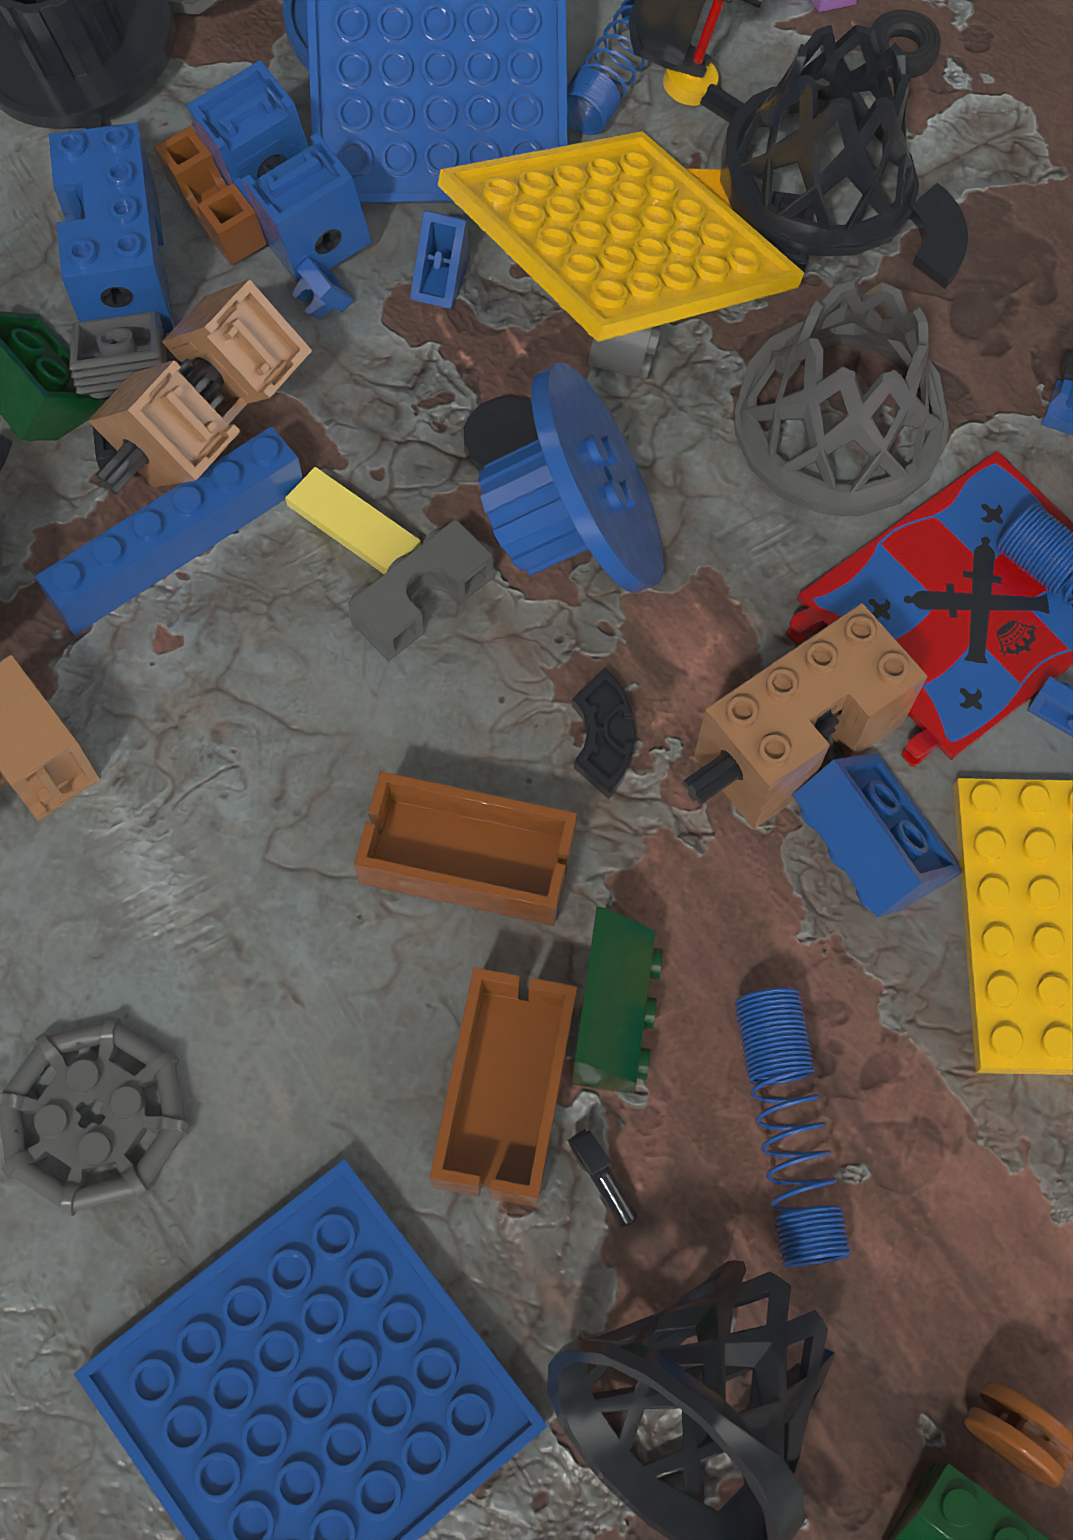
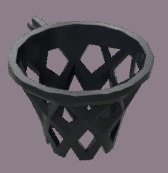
M828 25L815 30L807 43L800 45L790 67L777 86L770 87L753 95L747 102L742 103L714 84L708 86L706 94L701 98L700 104L730 123L721 152L720 183L733 211L765 239L777 246L816 257L855 256L888 243L908 223L913 211L910 206L915 202L919 182L912 155L909 153L907 146L906 104L911 74H906V55L902 49L894 43L880 54L875 30L861 25L853 26L836 42L832 25ZM860 44L866 63L850 72L844 56ZM820 48L821 54L817 56L814 60H812L808 65H806L807 62L816 53V51ZM891 67L893 75L894 95L886 71L889 70ZM824 78L830 85H819L815 81ZM859 92H872L876 100L870 109ZM799 113V129L776 143L779 126L786 115ZM838 121L844 149L821 173L816 139ZM770 127L766 153L747 161L744 152L757 128ZM873 135L882 143V157L876 171L865 148ZM888 161L898 166L896 196L892 204L889 203L878 185ZM798 163L806 192L786 208L780 210L771 204L773 169ZM763 173L761 195L754 176ZM845 177H848L862 193V197L845 225H832L823 195ZM869 204L878 213L876 216L858 222ZM811 205L818 223L794 216Z
M732 1260L725 1262L653 1315L587 1341L574 1340L565 1344L548 1364L547 1393L561 1428L588 1467L601 1482L648 1526L669 1540H793L806 1519L803 1488L796 1479L809 1413L832 1365L835 1352L824 1348L828 1328L818 1312L814 1310L787 1321L791 1285L772 1272H767L742 1282L746 1273L744 1261ZM768 1298L766 1325L733 1332L737 1321L733 1316V1309ZM697 1335V1343L681 1345L687 1338ZM805 1339L801 1363H797L787 1371L788 1346ZM588 1363L598 1364L588 1374ZM609 1366L638 1380L637 1385L596 1393H592L590 1386ZM696 1366V1367H692V1368L685 1369V1370H683L682 1368H680V1367ZM752 1370L749 1404L745 1410L737 1413L726 1402V1382ZM681 1409L683 1448L642 1464L630 1450L644 1410ZM627 1411L619 1438L602 1412ZM726 1453L742 1472L744 1485L717 1511L704 1504L705 1461ZM683 1469L684 1492L658 1479V1477Z

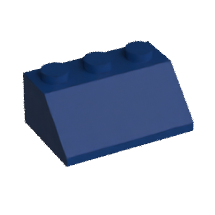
M879 753L833 759L792 794L801 807L800 814L803 820L811 828L817 830L828 846L830 859L837 867L846 872L856 887V895L860 902L868 910L872 911L877 918L902 910L962 873L959 864Z

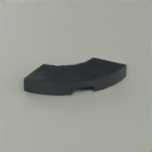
M937 182L910 206L913 210L910 220L918 227L922 239L921 248L916 253L912 265L946 289L956 277L965 257L968 244V229L958 203Z
M604 668L572 699V707L582 718L586 732L584 748L575 759L573 768L609 799L617 791L629 770L635 745L634 715L627 695L615 677Z

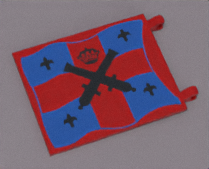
M998 451L799 593L797 600L806 609L791 618L790 628L786 631V635L795 644H801L821 625L824 628L828 627L861 603L867 607L928 676L908 713V716L922 729V732L908 741L906 749L901 754L902 758L912 767L920 764L937 747L952 761L1039 693L1049 676L1056 679L1073 666V603L1064 604L1063 598L1070 582L1059 593L1052 595V591L1048 592V588L1045 589L1044 586H1041V583L1033 580L1030 574H1026V571H1022V568L1015 565V562L1011 563V559L1008 560L1007 557H1004V554H1000V551H997V544L1006 530L1031 504L1037 503L1038 506H1041V509H1045V512H1049V515L1056 518V521L1060 520V524L1063 523L1064 526H1067V529H1071V532H1073V523ZM1073 589L1069 594L1068 600L1073 598Z

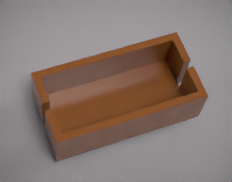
M380 771L368 812L371 823H365L354 862L359 884L555 926L564 878L567 873L576 834L577 813Z
M473 968L429 1177L432 1188L480 1197L481 1187H489L490 1199L534 1208L538 1207L578 986L531 978L528 1001L519 999V975Z

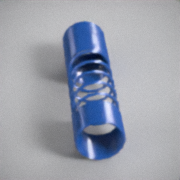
M635 0L623 1L621 8L613 16V22L607 25L603 36L595 43L594 51L587 55L584 65L579 67L567 85V125L577 132L586 135L601 133L619 106L620 99H623L626 95V86L633 84L636 80L635 71L642 70L645 66V59L642 58V63L639 67L634 68L625 56L617 51L608 49L606 41L607 38L616 37L620 45L634 55L633 50L629 49L621 41V39H624L631 43V40L626 36L618 35L616 24L625 23L629 29L631 8ZM621 13L622 19L617 20V17ZM613 26L614 34H607ZM603 41L605 49H598V46ZM607 52L618 66L632 71L630 81L624 82L616 71L608 66L599 64L597 53ZM612 54L622 58L630 67L621 64ZM594 55L596 63L588 64V61ZM588 67H598L600 71H597V70H595V69H587V68H588ZM603 69L613 73L620 82L611 78ZM615 84L623 86V92L621 93V95L619 94V91Z
M1037 503L1031 504L1006 530L997 544V551H1000V554H1004V557H1007L1008 560L1011 559V563L1015 562V565L1022 568V571H1026V574H1030V577H1033V580H1037V583H1041V586H1044L1045 589L1048 588V592L1052 591V595L1059 593L1070 582L1063 598L1064 604L1073 603V598L1068 600V597L1073 589V532H1071V529H1067V526H1064L1063 523L1060 524V520L1056 521V518L1049 515V512H1045V509H1041V506H1038Z
M779 987L745 994L737 998L734 1005L736 1006L735 1010L737 1011L736 1015L739 1021L737 1025L740 1026L738 1030L741 1031L739 1035L742 1036L740 1040L742 1041L741 1045L744 1051L743 1056L746 1057L744 1061L747 1062L745 1066L748 1067L746 1069L748 1072L747 1076L749 1077L748 1082L756 1085L751 1090L750 1095L762 1102L779 1103L761 1112L755 1122L763 1128L787 1130L766 1140L760 1150L774 1157L794 1158L774 1166L767 1172L766 1178L777 1184L804 1185L780 1194L771 1203V1206L777 1211L784 1212L776 1215L773 1219L776 1221L775 1226L777 1229L775 1231L778 1232L777 1237L779 1238L778 1243H780V1254H782L780 1258L783 1260L782 1265L785 1267H798L848 1258L852 1252L849 1251L851 1248L848 1245L850 1241L847 1240L848 1235L846 1232L848 1230L845 1229L846 1224L843 1223L845 1219L843 1218L844 1213L841 1212L843 1209L841 1206L824 1205L793 1208L776 1205V1203L789 1196L834 1184L837 1181L836 1178L786 1180L771 1177L773 1173L787 1166L830 1155L832 1152L829 1149L811 1152H776L766 1149V1146L781 1138L815 1128H822L826 1125L824 1122L802 1125H774L761 1122V1118L776 1110L802 1102L819 1100L821 1097L818 1094L797 1098H768L755 1094L758 1089L765 1085L797 1081L812 1075L815 1071L813 1068L814 1063H812L813 1058H811L812 1053L809 1052L811 1048L808 1047L810 1043L808 1042L809 1038L807 1037L808 1033L805 1027L806 1022H804L805 1017H803L804 1012H802L800 992L794 988Z

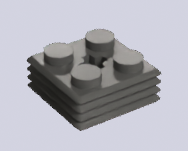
M151 311L75 322L71 329L69 369L72 370L71 377L74 378L76 393L79 395H90L98 399L111 396L132 373L166 363V346L162 343L166 337L164 336L162 321H160V313Z

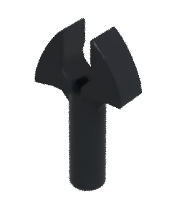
M584 1129L567 1141L580 1167L590 1175L619 1226L626 1227L635 1222L638 1214L610 1169L611 1161L592 1133Z

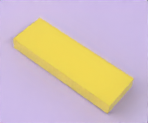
M316 467L285 497L288 507L383 574L387 573L389 566L402 555L408 556L421 546L420 539Z

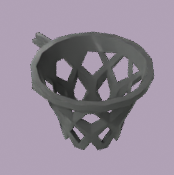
M855 281L842 282L835 287H831L829 294L821 303L816 300L804 321L770 337L749 361L733 417L735 436L749 468L779 497L821 514L862 516L901 504L929 481L947 443L949 422L941 376L928 358V321L922 309L918 307L908 313L901 290L892 285L881 282L862 294ZM886 302L892 317L882 319L874 307ZM843 345L878 353L907 372L906 378L904 380L895 370L882 373L869 390L862 395L855 371L841 367L823 379L822 346ZM805 360L804 389L784 396L788 380L797 370L801 361ZM774 370L783 377L775 403L757 406L758 394ZM918 387L921 390V400L916 396ZM841 390L848 416L824 435L820 404ZM891 394L896 401L895 418L888 433L883 438L871 416L886 397ZM803 419L811 449L786 463L776 453L780 421ZM759 421H771L769 442ZM903 426L918 429L913 461L905 468L889 453ZM928 431L930 433L924 443L925 432ZM854 441L871 459L852 485L836 484L827 455ZM816 463L822 480L798 470ZM879 466L890 475V477L867 483Z

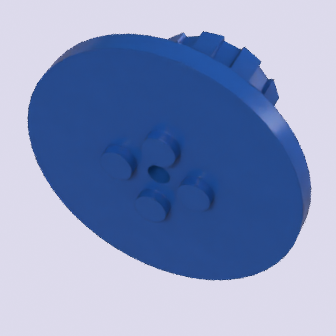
M557 362L539 371L534 376L531 387L532 411L539 439L484 465V469L479 471L478 482L481 485L482 492L480 498L484 512L488 515L496 539L501 548L503 547L510 556L511 562L520 571L526 570L528 575H535L590 550L604 571L626 591L639 593L655 586L661 581L664 569L661 536L646 486L621 431L598 394L573 367L563 362Z

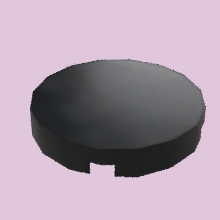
M496 397L481 403L470 413L464 425V452L467 458H470L471 462L475 464L478 471L483 470L484 465L539 439L533 417L532 402L518 397Z

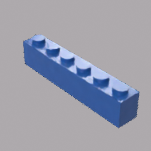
M271 426L211 464L196 481L181 483L37 574L35 578L50 605L75 636L284 501L285 497L303 480L299 459Z

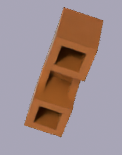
M191 125L154 146L168 182L230 266L267 245L256 212L234 183L227 186L215 164L212 153Z

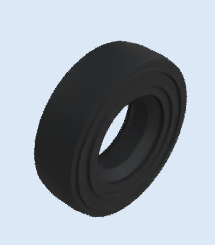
M893 10L882 14L874 21L871 29L875 30L880 54L890 47L888 40L893 37H906L918 44L916 51L904 52L906 55V74H911L910 79L919 77L932 68L940 50L941 37L937 26L931 19L911 10ZM891 67L886 73L887 76L893 78Z

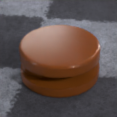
M987 1382L980 1393V1397L1000 1418L982 1409L972 1407L964 1419L968 1430L987 1448L1017 1470L1046 1486L1058 1487L1066 1475L1064 1470L1068 1467L1069 1461H1073V1433L1056 1417L1021 1393L998 1382Z

